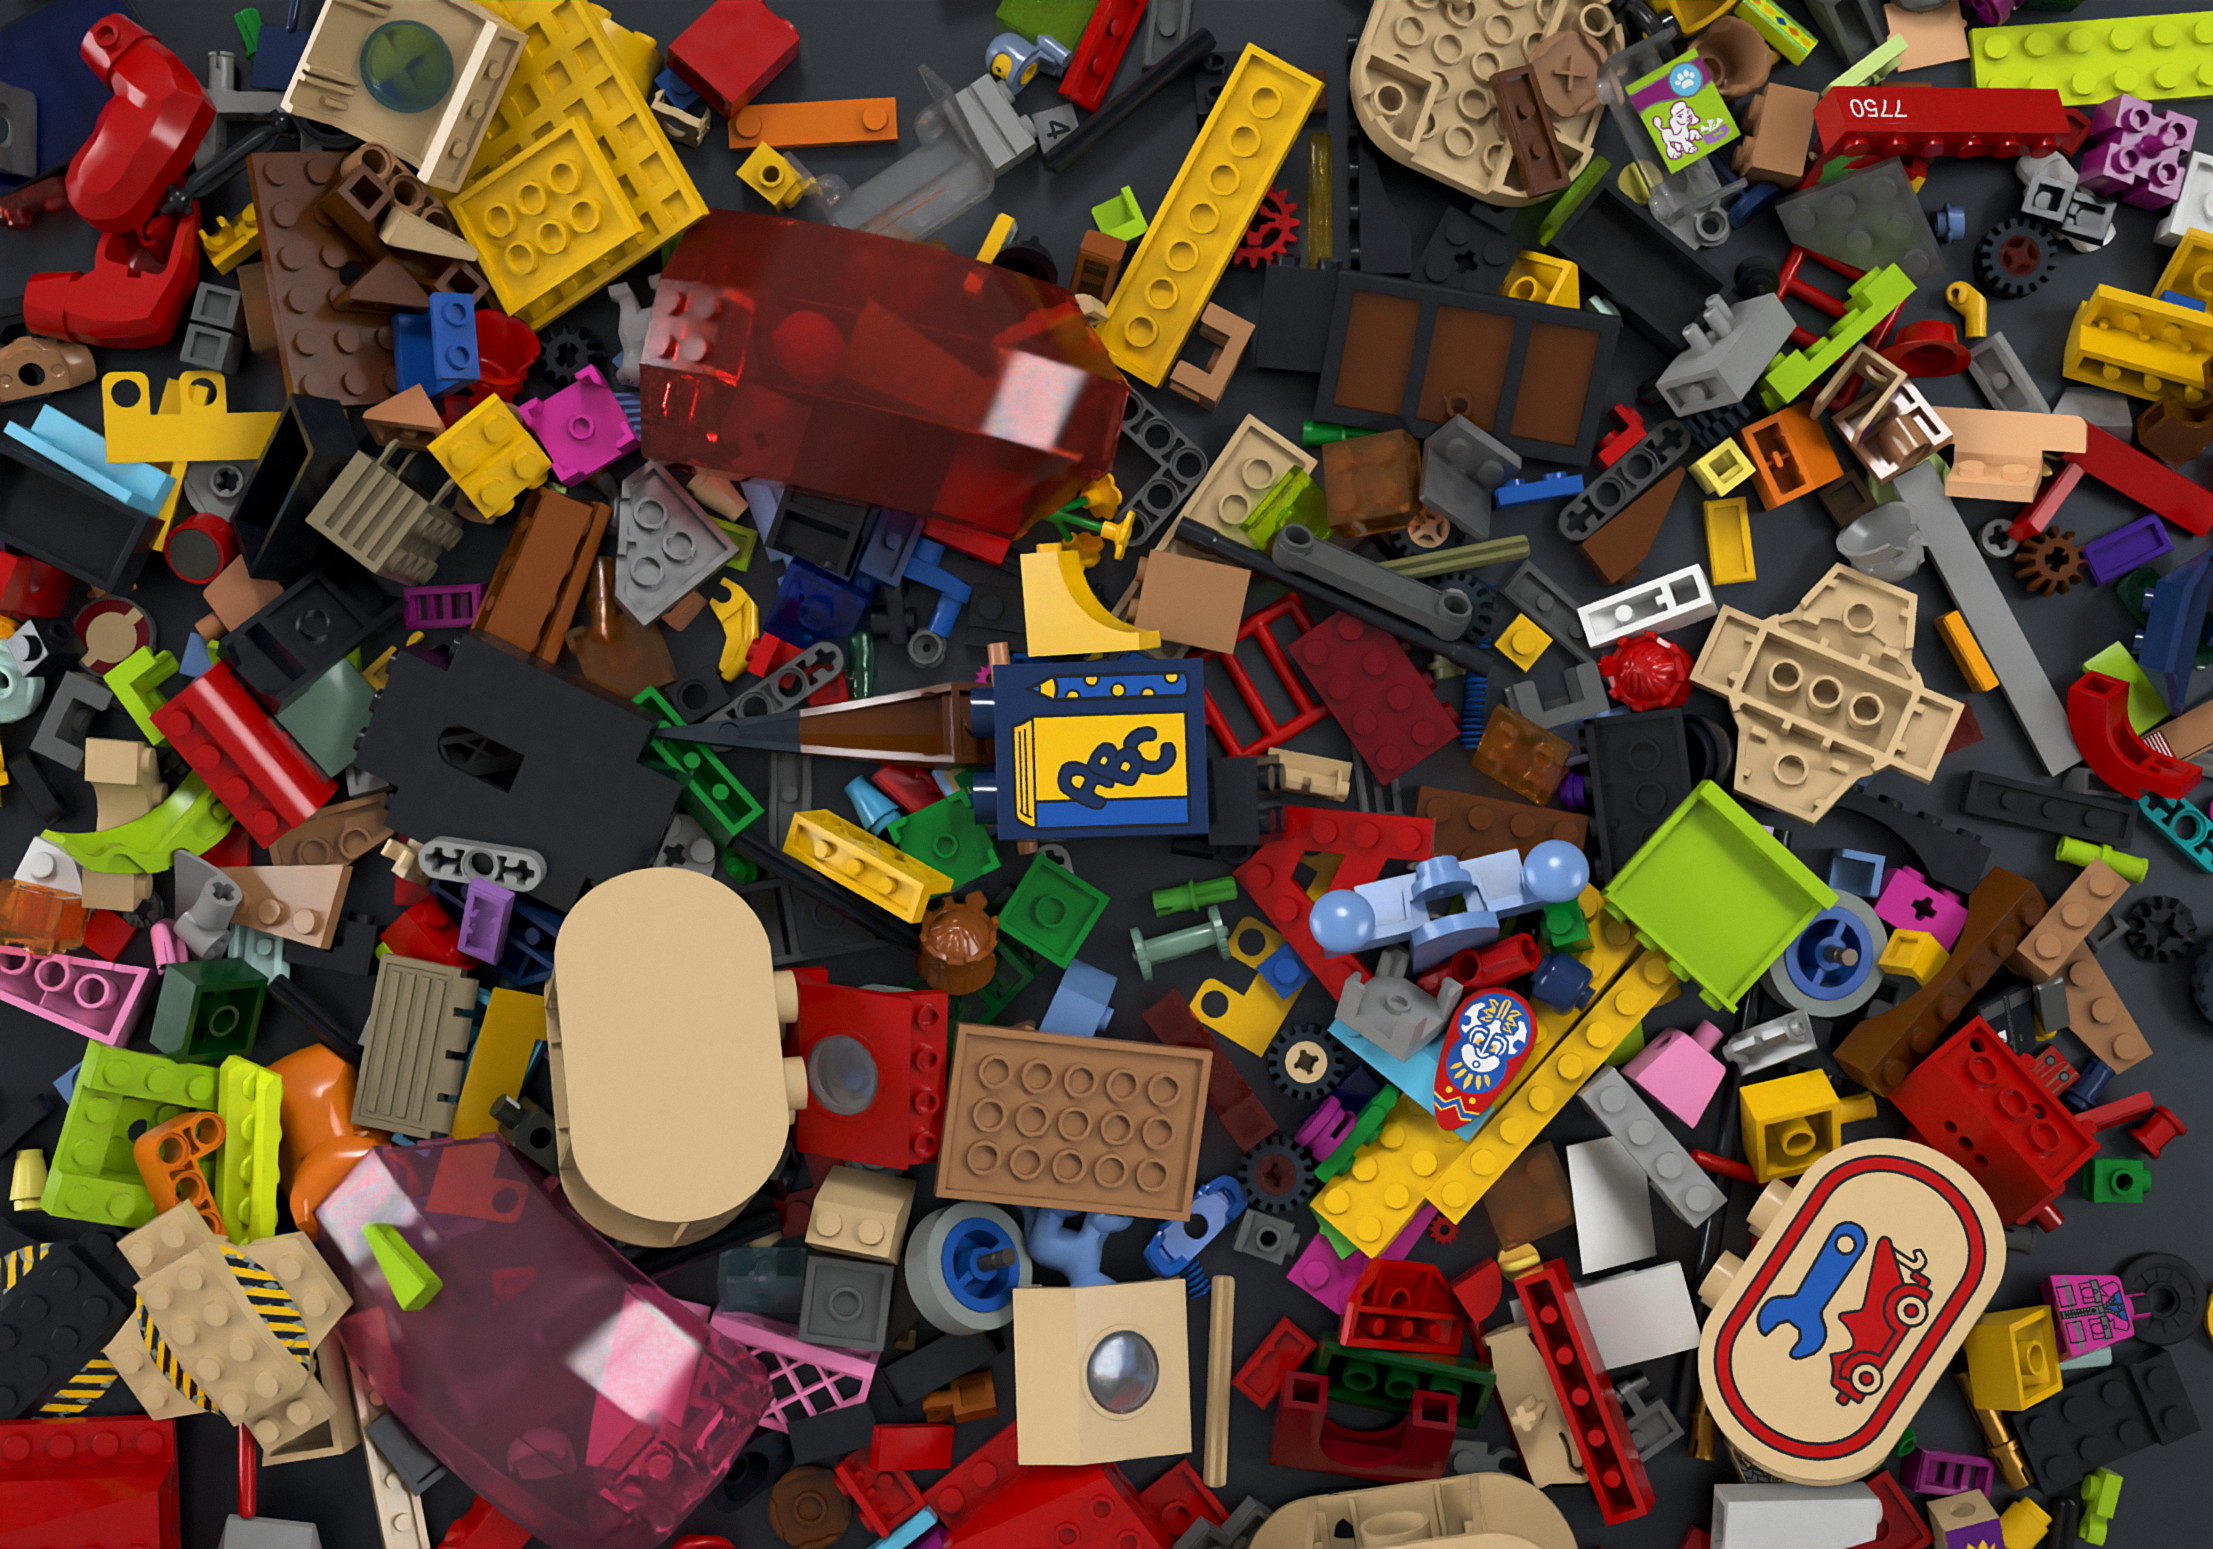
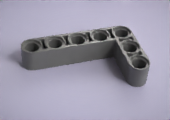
M1064 331L1054 333L1048 338L1045 348L1053 350L1059 344L1072 346L1076 354L1073 360L1068 363L1082 384L1085 376L1091 372H1099L1104 375L1107 380L1106 386L1098 392L1087 390L1103 413L1104 419L1159 468L1117 514L1113 523L1120 524L1126 518L1129 510L1136 512L1135 519L1142 524L1144 532L1137 540H1129L1126 550L1140 549L1199 486L1207 473V457L1200 448L1077 336ZM1124 400L1133 402L1138 408L1136 417L1128 421L1119 419L1114 413V407L1117 403ZM1156 428L1164 430L1169 436L1168 444L1161 449H1153L1148 446L1145 436L1150 430ZM1184 457L1196 459L1200 464V472L1195 477H1183L1179 474L1176 467L1180 459ZM1155 488H1164L1171 494L1172 502L1164 509H1156L1148 501L1149 493Z

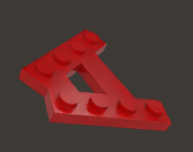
M1281 804V806H1285L1287 811V829L1285 832H1282V839L1264 843L1261 849L1232 874L1339 1003L1345 981L1349 976L1358 971L1362 975L1360 983L1364 985L1375 975L1356 953L1325 959L1323 948L1313 937L1309 925L1310 913L1315 903L1293 877L1305 850L1345 854L1326 893L1339 889L1354 891V886L1377 881L1388 858L1426 861L1433 858L1436 818Z

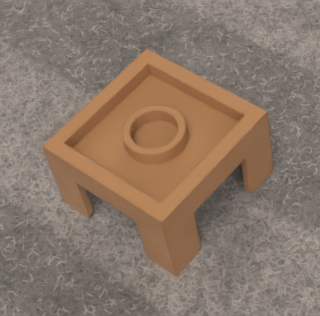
M1209 302L1201 318L1203 324L1199 329V335L1219 345L1224 350L1219 347L1215 349L1205 369L1211 372V374L1180 360L1170 376L1171 384L1168 390L1213 413L1252 339L1256 325Z

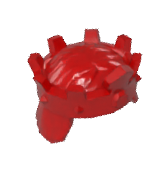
M491 309L476 310L474 312L480 380L468 386L473 391V394L469 395L467 402L473 410L491 394L495 393L498 397H501L503 402L513 403L516 393L523 394L524 380L529 379L527 376L528 367L535 362L540 354L541 345L539 338L530 325L515 315L508 317L507 313L497 309L493 311Z
M1645 631V635L1630 639L1625 636L1616 642L1619 647L1613 656L1604 655L1597 663L1600 675L1608 677L1611 690L1608 692L1612 698L1629 705L1634 713L1682 707L1688 701L1687 696L1692 695L1695 687L1688 682L1695 667L1691 655L1688 651H1685L1683 646H1679L1678 643L1670 638L1659 637L1655 631Z

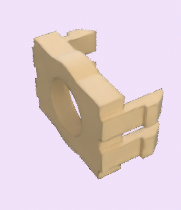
M665 89L657 91L650 110L665 136L696 149L705 134H708L710 131V110L707 108L702 119H699L679 108L665 104V99H663ZM665 120H672L678 123L685 132L675 129Z

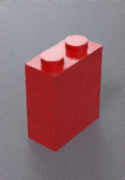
M717 0L668 46L666 66L724 118L730 121L797 57L801 37L798 35L793 24L783 17L778 18L767 8L764 0Z

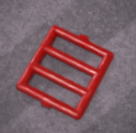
M1794 244L1778 273L1780 286L1776 296L1782 303L1786 294L1789 293L1840 320L1848 314L1842 307L1845 303L1796 278L1804 260L1809 256L1856 282L1868 272ZM1909 296L1866 333L1869 336L1865 343L1867 347L1875 352L1882 349ZM1796 326L1787 338L1790 342L1804 349L1809 348L1820 339V337L1799 326ZM1845 352L1833 364L1841 368L1851 354ZM1854 371L1841 388L1839 394L1835 395L1826 408L1838 413L1853 404L1865 378ZM1811 382L1799 394L1815 402L1824 387Z
M1296 593L1286 594L1241 621L1235 643L1237 644L1250 635H1254L1300 712L1299 715L1281 726L1277 725L1234 652L1231 655L1197 647L1182 658H1203V663L1217 656L1264 736L1242 748L1204 685L1205 726L1209 724L1227 755L1267 754L1269 747L1277 748L1332 715V712L1323 700L1316 705L1313 703L1267 626L1290 613L1302 635L1316 627L1315 622Z

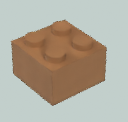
M1769 82L1759 94H1754L1750 105L1745 104L1739 128L1745 130L1742 146L1737 145L1735 148L1731 170L1737 171L1736 176L1746 187L1753 188L1763 181H1772L1781 189L1780 194L1784 195L1802 178L1815 118L1813 109L1818 104L1820 93Z

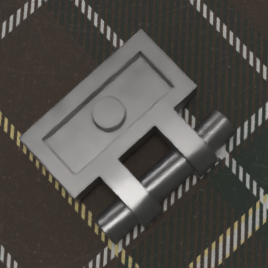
M1642 1371L1630 1380L1623 1378L1615 1384L1617 1389L1614 1391L1620 1407L1628 1403L1633 1413L1625 1417L1642 1463L1685 1434L1658 1395L1646 1404L1642 1402L1638 1394L1651 1386Z

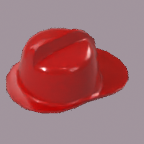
M1921 320L1903 327L1897 333L1893 345L1876 352L1907 373L1908 379L1951 376L1967 369L1972 361L1971 352L1965 346L1958 344L1954 324L1936 320ZM1870 365L1877 373L1885 376L1877 367Z

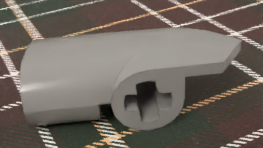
M178 850L174 853L175 925L173 931L187 944L194 961L221 959L232 938V933L227 927L241 902L242 891L231 878L209 862L188 851Z

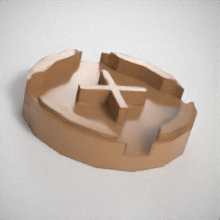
M1576 31L1557 32L1540 41L1530 54L1528 64H1533L1549 114L1561 118L1581 116L1595 109L1607 95L1610 86L1608 83L1610 80L1611 61L1603 45L1591 35Z

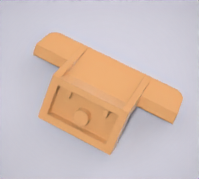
M1931 406L1953 433V441L1949 444H1955L1954 463L1945 482V496L2033 503L2041 484L2044 450L2086 453L2088 427L2086 422L2076 415Z

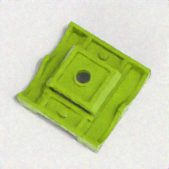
M89 1039L39 1206L50 1216L136 1229L156 1218L158 1213L134 1159L133 1150L137 1139H129V1127L133 1122L144 1119L147 1122V1132L179 1114L189 1112L190 1107L197 1108L196 1112H215L218 1114L220 1067L200 1062L177 1064L164 1053L161 1055L141 1053L116 1047L96 1039ZM197 1124L195 1129L196 1138L198 1139L201 1132L199 1124ZM161 1143L159 1148V1154L161 1159H163L165 1155V1147L163 1143ZM217 1149L197 1159L214 1200ZM180 1182L176 1185V1195L179 1198L181 1194Z

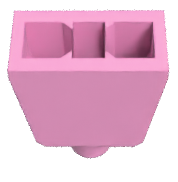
M1703 1019L1690 1037L1674 1027H1667L1620 1070V1073L1676 1120L1693 1129L1726 1073L1725 1066L1710 1054L1724 1034L1705 1019Z

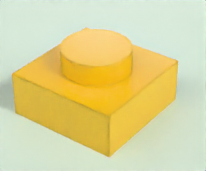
M1519 613L1492 647L1525 673L1553 639L1526 616Z

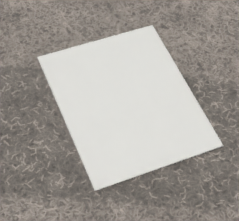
M1614 1136L1566 1146L1583 1274L1657 1256L1647 1175Z

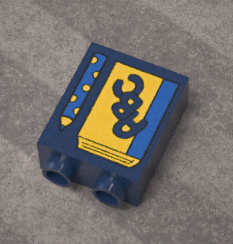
M1203 658L993 665V686L971 687L973 739L995 738L996 772L973 774L975 825L998 824V840L1001 843L1206 837L1209 834Z

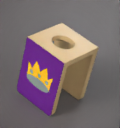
M1861 342L1817 396L1809 416L1815 421L1854 371L1880 388L1885 393L1857 427L1850 446L1854 449L1859 446L1897 398L1908 375ZM1870 365L1877 367L1885 376L1877 373Z
M1980 1489L1926 1502L1931 1533L1936 1539L1933 1541L1934 1549H2005L2000 1517Z

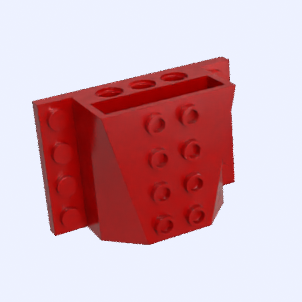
M150 1415L0 1420V1549H182L176 1417L155 1421L152 1420Z
M1017 1418L922 1493L924 1499L948 1528L942 1549H1172V1546L1177 1542L1172 1534L1168 1533L1164 1528L1161 1520L1146 1501L1142 1500L1139 1492L1114 1461L1087 1465H1018Z

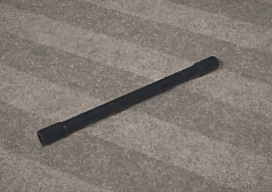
M1183 515L1173 537L1175 540L1251 570L1258 575L1446 658L1452 664L1485 679L1495 660V654L1466 641H1446L1440 639L1431 632L1430 628L1302 572L1285 571L1273 562L1271 556L1220 534L1216 529Z

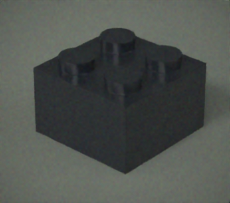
M1279 754L1227 755L1207 758L1209 845H1260L1282 839V832H1285L1287 829V811L1285 806H1281V789H1284L1286 785L1285 765L1280 763Z

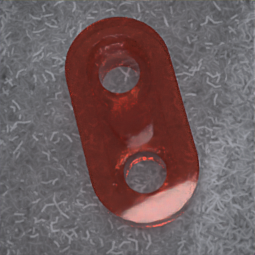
M57 176L43 180L1 198L0 227H7L10 231L20 230L31 225L33 222L32 218L46 212L47 214H56L70 208L71 203L68 200L65 183L66 176Z

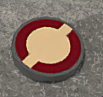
M118 596L96 598L83 606L73 620V625L88 652L78 663L96 677L103 678L105 674L143 646L150 647L154 652L152 655L155 656L157 648L155 644L157 634L156 623L148 610L132 599Z

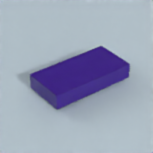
M2153 512L2086 544V550L2078 553L2080 559H2085L2089 562L2088 567L2085 569L2094 587H2097L2175 549L2157 512Z

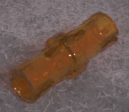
M606 556L595 557L589 573L590 593L586 595V606L591 610V640L595 644L600 645L612 644L619 640L616 608L619 606L614 601L615 562L614 559Z

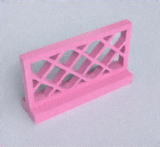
M720 1301L710 1321L708 1336L688 1403L776 1431L788 1433L786 1423L790 1421H788L781 1408L800 1399L809 1416L818 1414L807 1395L824 1386L828 1388L836 1405L821 1413L851 1406L855 1403L866 1402L881 1352L798 1341L799 1325ZM717 1336L734 1341L741 1354L722 1363L714 1349ZM746 1345L751 1346V1347H754V1348L748 1350L747 1347H746ZM762 1351L774 1353L782 1367L763 1376L752 1356ZM786 1357H787V1358H790V1359H793V1361L788 1362V1360L786 1359ZM711 1359L715 1367L707 1371ZM745 1360L755 1380L737 1389L726 1370ZM804 1363L815 1366L822 1378L805 1388L802 1387L793 1371L794 1368ZM827 1370L832 1371V1372H835V1373L829 1375L828 1372H827ZM786 1373L796 1392L777 1401L767 1382ZM717 1374L720 1375L729 1391L728 1394L718 1399L700 1394L704 1381ZM844 1376L863 1381L860 1392L846 1400L842 1399L833 1383ZM759 1386L770 1405L755 1411L747 1408L741 1395ZM774 1412L776 1417L768 1414Z

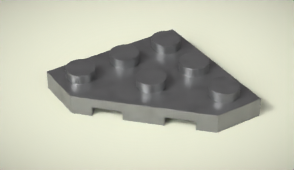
M1899 155L1778 198L1775 208L1791 243L1870 272L1875 266H1878L1883 271L1892 263H1895L1912 283L1944 273L1946 270V261Z
M655 456L622 481L620 492L614 601L643 632L738 556L740 551Z

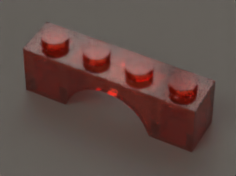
M1176 987L1141 1012L1163 1044L1209 1049L1213 1052L1206 1101L1244 1153L1279 1128Z

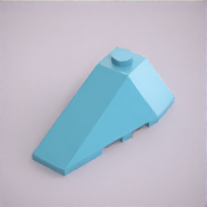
M1337 1018L1327 1031L1436 1117L1434 1083L1446 1035L1444 1030L1403 1063ZM1491 1105L1471 1123L1454 1132L1468 1143L1495 1108Z

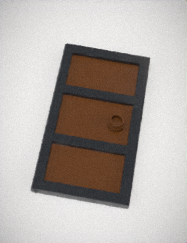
M1340 269V272L1337 274L1338 284L1315 400L1313 420L1427 439L1457 414H1460L1517 455L1589 467L1619 330L1623 324L1622 316L1352 269Z

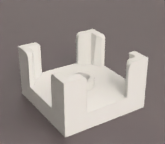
M2193 151L2177 161L2178 166L2186 168L2178 201L2173 203L2170 215L2159 221L2152 242L2175 247L2180 244L2188 227L2213 234V156Z

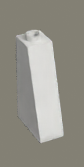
M1863 1481L1835 1486H1808L1797 1483L1714 1484L1710 1549H1846L1876 1540L1877 1523L1881 1522L1883 1515L1880 1499Z

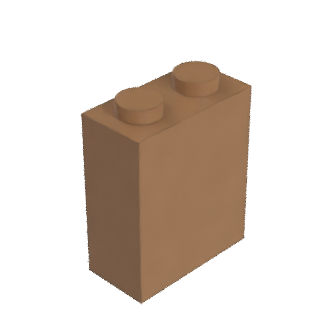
M1150 549L1149 558L1140 556L1135 581L1143 583L1140 599L1131 598L1126 623L1133 624L1134 627L1141 629L1160 630V639L1233 655L1251 570Z

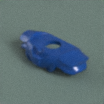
M1225 1174L1212 1180L1205 1186L1202 1184L1194 1189L1191 1214H1198L1204 1218L1206 1222L1205 1234L1199 1239H1192L1184 1231L1185 1221L1162 1219L1157 1232L1143 1253L1149 1268L1162 1278H1169L1179 1273L1224 1227L1241 1214L1249 1201L1247 1199L1249 1197L1247 1191L1242 1192L1241 1184L1235 1178Z

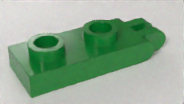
M1385 1085L1357 1115L1359 1119L1348 1136L1329 1157L1321 1163L1317 1162L1314 1168L1315 1176L1325 1184L1335 1173L1342 1177L1355 1162L1356 1157L1353 1153L1363 1143L1369 1147L1377 1139L1384 1128L1380 1123L1397 1102L1399 1088L1396 1085Z

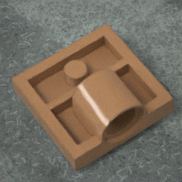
M1906 378L1897 398L1856 449L1850 446L1857 427L1885 392L1877 388L1831 417V425L1880 487L1953 441V433L1908 378Z

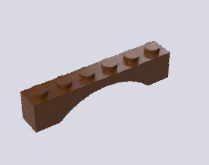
M1995 865L1969 895L1968 915L1963 933L1954 952L1941 970L1921 990L1900 1005L1881 1015L1859 1022L1833 1052L1832 1055L1850 1079L1884 1098H1887L1893 1089L1903 1081L1906 1074L1924 1053L1932 1047L1936 1039L1959 1016L1961 1010L1987 983L1992 974L2014 952L2017 945L2048 911L2049 906L2034 882Z

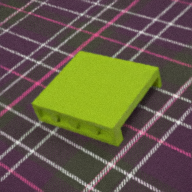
M1702 780L1599 893L1607 901L1602 908L1621 925L1625 920L1631 923L1638 930L1634 937L1651 953L1654 954L1659 949L1671 960L1666 967L1680 980L1686 983L1691 978L1703 990L1698 996L1716 1012L1723 1008L1731 1013H1735L1738 1010L1735 1004L1815 916L1822 909L1829 910L1840 898L1712 780Z

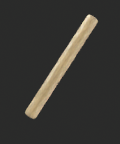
M1228 1275L1213 1276L1211 1285L1203 1483L1205 1486L1216 1488L1224 1487L1227 1477L1235 1291L1234 1278Z

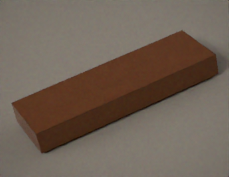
M1533 64L1494 73L1489 77V81L1528 200L1567 190L1572 186Z

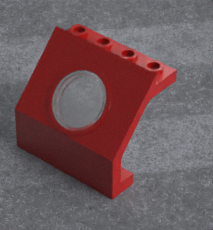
M824 966L782 968V971H793L798 997L796 1023H786L785 1040L781 1041L782 1057L802 1056L807 1077L806 1109L795 1110L794 1125H789L787 1139L792 1141L795 1150L907 1171L908 1165L937 1163L946 1101L948 993L943 989L881 992L828 983V970Z

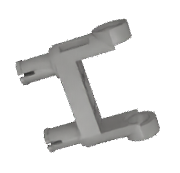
M217 51L208 52L209 80L208 89L206 90L217 111L214 121L195 156L196 171L227 150V121H271L270 113L274 109H277L279 113H289L280 106L286 92H238L235 90L236 54L232 52L220 51V56H217ZM301 133V152L330 151L329 147L318 145Z

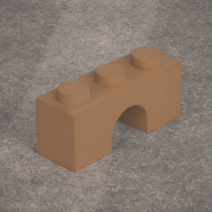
M2096 857L2004 962L2023 978L2032 980L2034 987L2045 983L2131 884Z

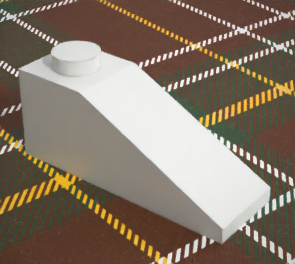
M1699 564L1577 609L1591 649L1617 644L1616 642L1624 636L1629 639L1645 635V631H1655L1656 634L1680 629L1719 614L1708 581Z

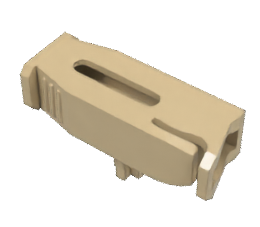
M1528 1318L1488 1331L1481 1339L1484 1346H1491L1494 1372L1497 1374L1496 1385L1534 1486L1540 1489L1549 1484L1585 1483L1590 1481Z

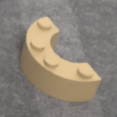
M86 738L85 781H90L96 792L98 808L96 832L129 823L150 812L168 798V784L161 782L155 748H151L148 743L140 741ZM82 866V907L133 912L143 899L148 900L151 897L153 873L104 874L88 870Z

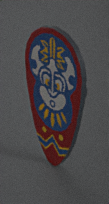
M1501 987L1480 989L1467 996L1456 1009L1445 1035L1434 1083L1436 1119L1443 1130L1455 1131L1483 1114L1501 1096L1521 1071L1532 1053L1538 1035L1536 1015L1527 1000L1515 991Z

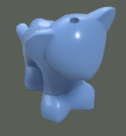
M1014 1205L1023 1214V1235L1025 1237L1026 1249L1035 1262L1046 1268L1061 1272L1069 1280L1070 1287L1117 1283L1099 1272L1102 1248L1110 1233L1125 1230L1131 1225L1135 1217L1087 1212L1082 1229L1078 1231L1065 1227V1219L1076 1217L1084 1211Z

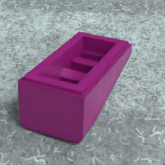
M489 584L403 587V598L408 602L404 613V630L471 627ZM456 594H460L461 618H456ZM421 595H426L427 620H422ZM438 595H442L443 619H439Z
M1915 1444L1914 1450L1903 1456L1899 1482L1914 1492L1952 1496L1980 1489L1989 1501L1996 1461L1992 1457ZM1942 1461L1938 1481H1935L1938 1462ZM1956 1463H1958V1464H1959V1467H1958V1472H1957L1956 1483H1955V1485H1954V1484H1952V1483H1953V1478H1954ZM1973 1465L1976 1466L1973 1488H1970L1968 1483Z

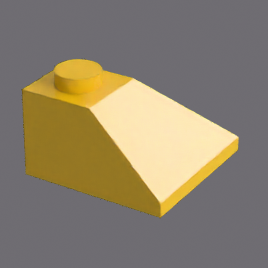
M1522 249L1496 295L1580 309L1578 266L1571 261Z

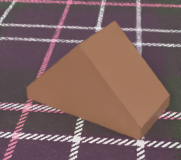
M420 383L366 410L362 416L376 444L387 446L392 440L398 439L400 441L398 448L430 452L426 446L446 431L443 422Z

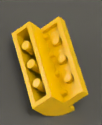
M2099 283L2088 302L2084 300L2081 302L2073 319L2064 351L2062 376L2157 402L2168 392L2183 402H2202L2213 395L2205 389L2202 364L2213 356V315Z

